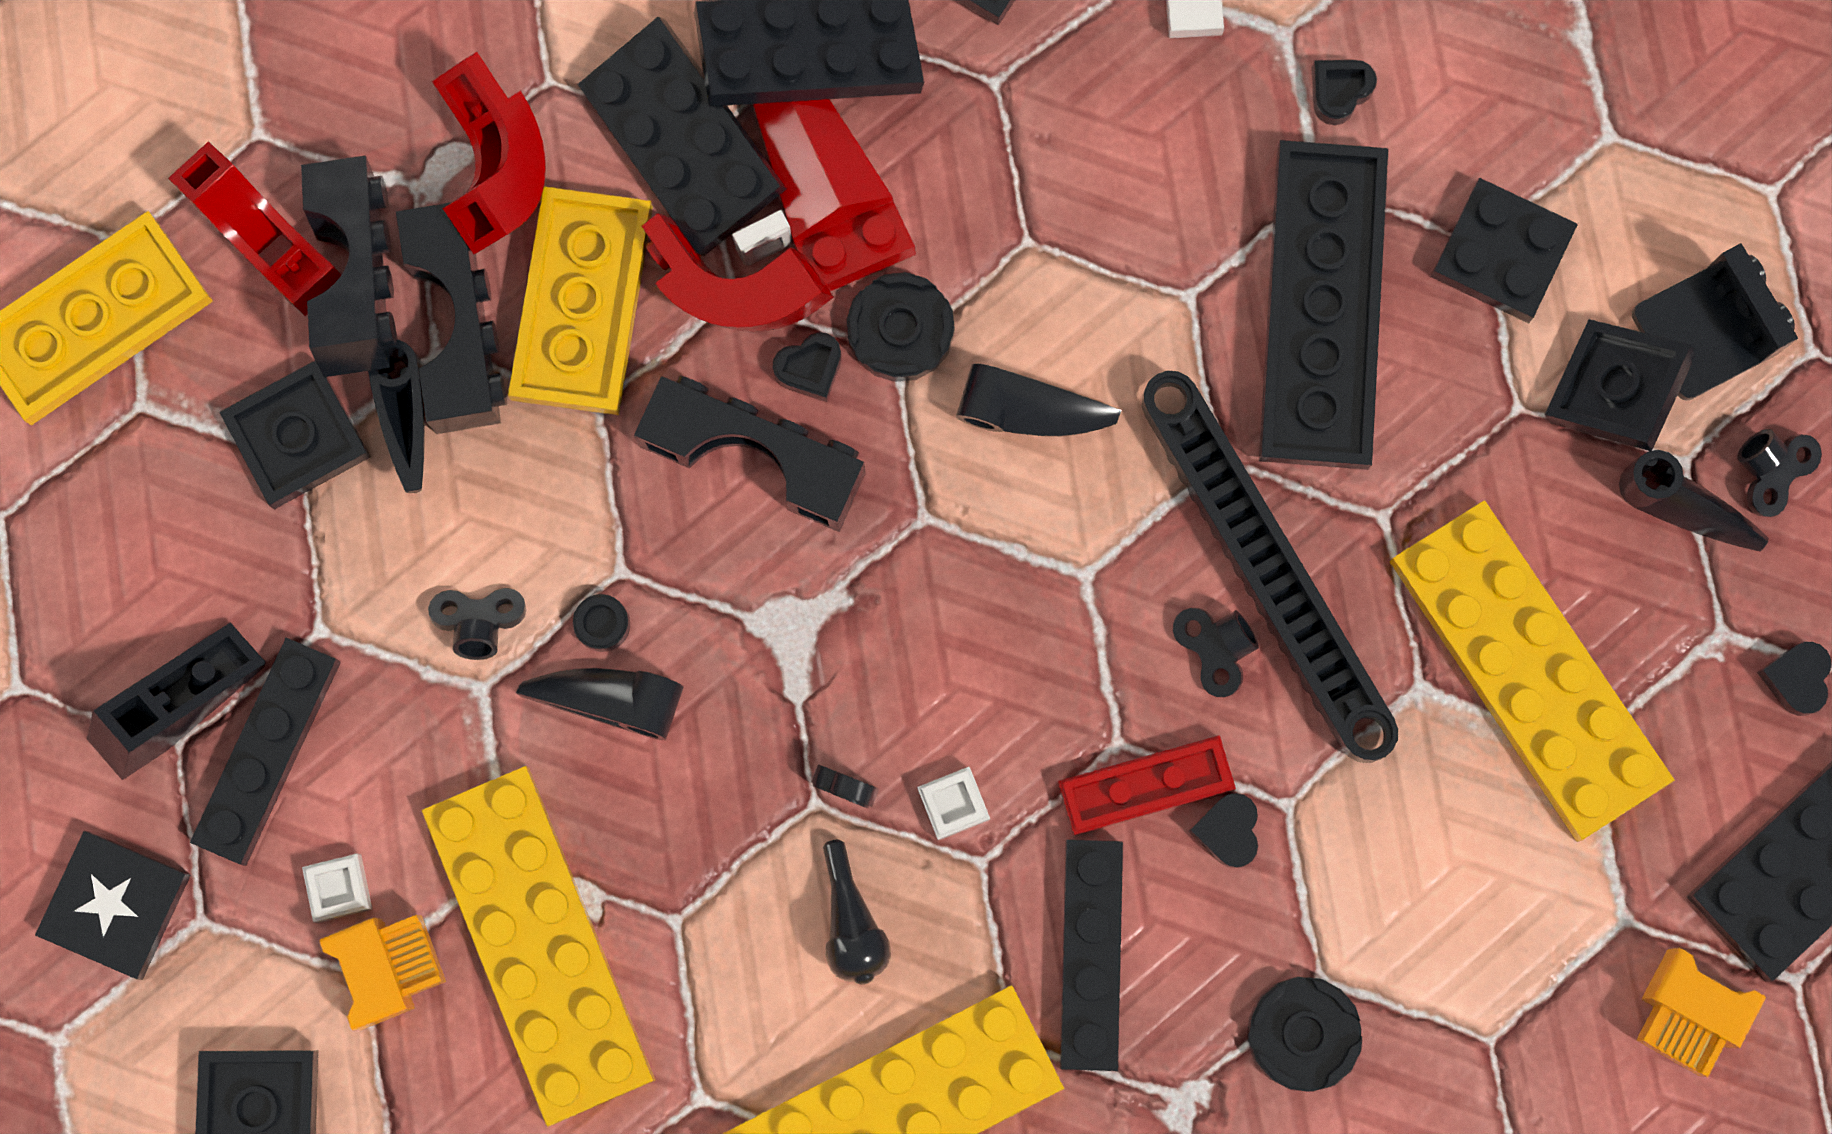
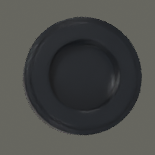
M604 594L590 596L583 600L574 612V632L577 638L591 650L598 652L614 650L626 640L630 631V617L626 608L612 596Z

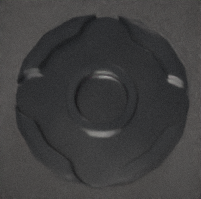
M907 272L884 274L873 280L863 291L860 290L852 300L846 319L849 346L859 364L873 375L894 382L917 380L936 370L949 354L955 335L953 309L947 298L945 299L943 293L927 278Z
M1294 977L1275 983L1258 998L1249 1016L1247 1041L1254 1062L1268 1079L1289 1090L1313 1092L1336 1085L1352 1071L1362 1051V1028L1356 1006L1340 988L1319 978Z

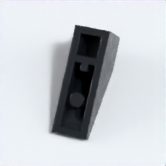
M230 622L94 709L87 740L121 780H124L169 750L265 667L266 662Z

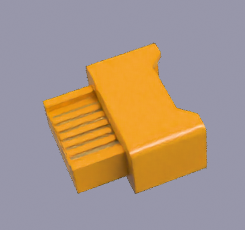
M414 915L387 927L383 919L373 917L319 939L323 952L338 958L353 999L352 1007L347 1015L349 1025L353 1031L366 1029L415 1009L412 995L446 982L422 915Z
M1680 948L1667 949L1642 997V1000L1653 1006V1009L1636 1041L1699 1077H1708L1723 1047H1741L1766 997L1755 990L1745 993L1742 991L1734 992L1697 970L1692 954Z

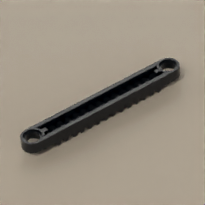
M1167 370L1156 374L1149 380L1144 390L1142 409L1148 423L1166 451L1167 459L1175 466L1180 481L1188 488L1189 496L1198 505L1202 518L1208 522L1212 535L1220 542L1225 557L1233 564L1235 574L1243 581L1247 594L1253 598L1257 611L1266 620L1270 633L1278 640L1280 650L1288 657L1292 670L1298 674L1302 687L1311 696L1315 709L1323 716L1341 749L1349 758L1360 763H1372L1383 759L1393 751L1398 741V727L1395 718L1195 383L1187 375L1179 371ZM1167 386L1179 389L1185 398L1184 409L1176 414L1161 412L1156 407L1154 401L1155 393ZM1364 718L1372 719L1381 726L1383 741L1378 748L1367 750L1355 742L1353 728L1357 721Z

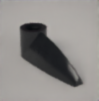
M397 339L396 345L389 346L390 368L368 371L381 429L397 475L406 493H418L422 490L425 452L424 408L419 368L424 366V363L407 343ZM403 361L407 367L401 369L400 377L392 379L388 372L394 370V363Z
M972 364L956 418L974 427L994 432L1005 431L1034 436H1068L1116 425L1121 410L1010 371L985 364Z
M1662 450L1649 451L1626 467L1621 474L1619 488L1624 500L1632 507L1653 517L1714 540L1759 552L1765 548L1769 541V537L1734 507L1698 483L1686 478L1683 475V469L1678 459L1669 452ZM1651 471L1656 475L1657 478L1654 482L1660 484L1657 488L1651 489L1645 484L1648 479L1642 477L1645 472Z
M582 668L554 672L523 681L519 685L516 694L520 697L653 739L666 740L684 686L668 678L644 671L630 672L614 669Z

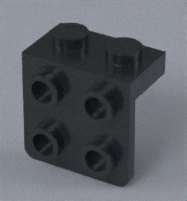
M1742 243L1721 253L1706 269L1640 302L1632 310V319L1640 332L1692 345L1696 356L1678 393V397L1686 401L1692 400L1773 358L1798 339L1794 332L1795 323L1790 311L1783 303L1775 300L1766 285V273L1762 264L1755 256L1748 255Z

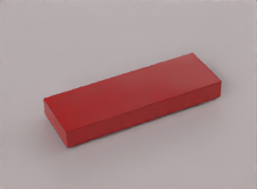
M1220 735L1058 781L1073 836L1236 789Z

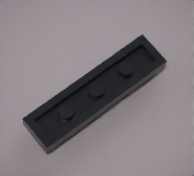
M285 638L190 840L191 844L239 865H247L341 661L289 638Z
M1066 840L1060 1069L1118 1071L1123 871L1122 841Z

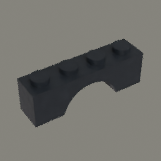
M366 155L301 165L303 211L317 241L335 244L349 252L346 268L335 284L324 293L307 301L309 349L324 378L390 368L389 346L397 344V333L391 311L386 312V299L394 298V286L390 268L388 265L384 266L383 254L391 252L389 229L386 221L381 220L380 209L388 208V194L382 175L374 176Z
M451 202L396 211L403 264L414 279L432 283L445 290L451 296L455 308V324L449 342L436 358L419 368L426 422L436 434L500 424L499 406L507 405V394L502 373L494 374L491 354L499 353L497 330L493 320L486 321L483 302L491 301L492 299L488 274L485 268L478 269L476 254L472 253L444 212L443 208Z
M663 376L660 377L634 434L640 448L689 469L703 456L720 448L740 446L757 450L775 462L786 479V501L790 512L840 532L866 474L864 461L857 459L859 455L857 450L835 440H829L826 446L807 438L809 433L807 429L786 419L779 418L777 424L757 417L759 410L740 399L729 397L727 402L724 403L707 395L709 389L706 386L688 377L678 376L676 382Z

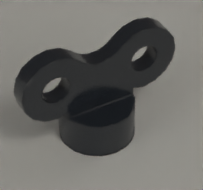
M1765 429L1751 436L1742 445L1737 454V459L1756 478V480L1751 482L1747 491V502L1752 512L1758 516L1773 517L1779 515L1785 509L1788 503L1789 487L1793 480L1799 476L1811 474L1818 468L1821 462V447L1815 438L1810 435L1796 434L1783 442L1773 430ZM1802 447L1805 451V458L1800 463L1796 455L1798 449ZM1767 489H1770L1772 499L1766 504L1763 494Z
M509 588L498 589L487 597L477 600L470 599L459 591H443L434 596L428 607L430 619L435 627L446 631L454 630V653L470 660H484L496 655L498 651V629H507L518 625L524 619L527 611L523 596L518 591ZM503 604L513 606L508 613H500L498 608ZM447 606L457 607V611L452 615H444L442 613Z
M1189 608L1180 612L1173 623V634L1177 642L1181 646L1195 651L1201 659L1200 680L1203 688L1215 697L1224 698L1235 694L1243 683V671L1237 661L1259 649L1257 639L1244 617L1235 610L1214 623L1212 616L1207 611L1201 608ZM1192 620L1199 622L1201 625V632L1196 637L1191 636L1187 631V625ZM1220 668L1225 669L1229 674V680L1225 685H1220L1215 680V672Z

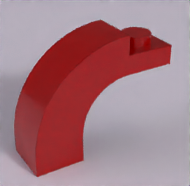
M478 52L465 58L432 81L467 134L474 152L475 174L471 186L462 196L443 208L474 255L507 236L532 215L540 201L546 174L543 140L535 116L521 90L508 98Z
M209 141L168 178L244 258L302 315H308L307 301L324 293L340 278L341 274L308 243Z
M657 213L641 226L651 239L646 244V248L652 258L663 270L672 269L655 284L673 304L684 312L705 322L737 331H770L805 319L834 298L805 255L792 248L787 249L764 268L752 275L727 279L719 277L705 264L672 218Z

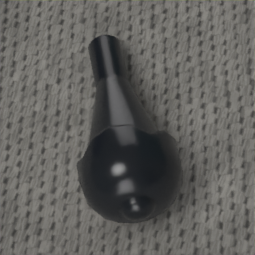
M839 839L831 840L823 846L831 882L830 940L826 943V959L830 970L838 978L865 985L873 981L874 977L881 974L888 966L891 957V947L889 939L885 932L878 928L853 880L845 842Z

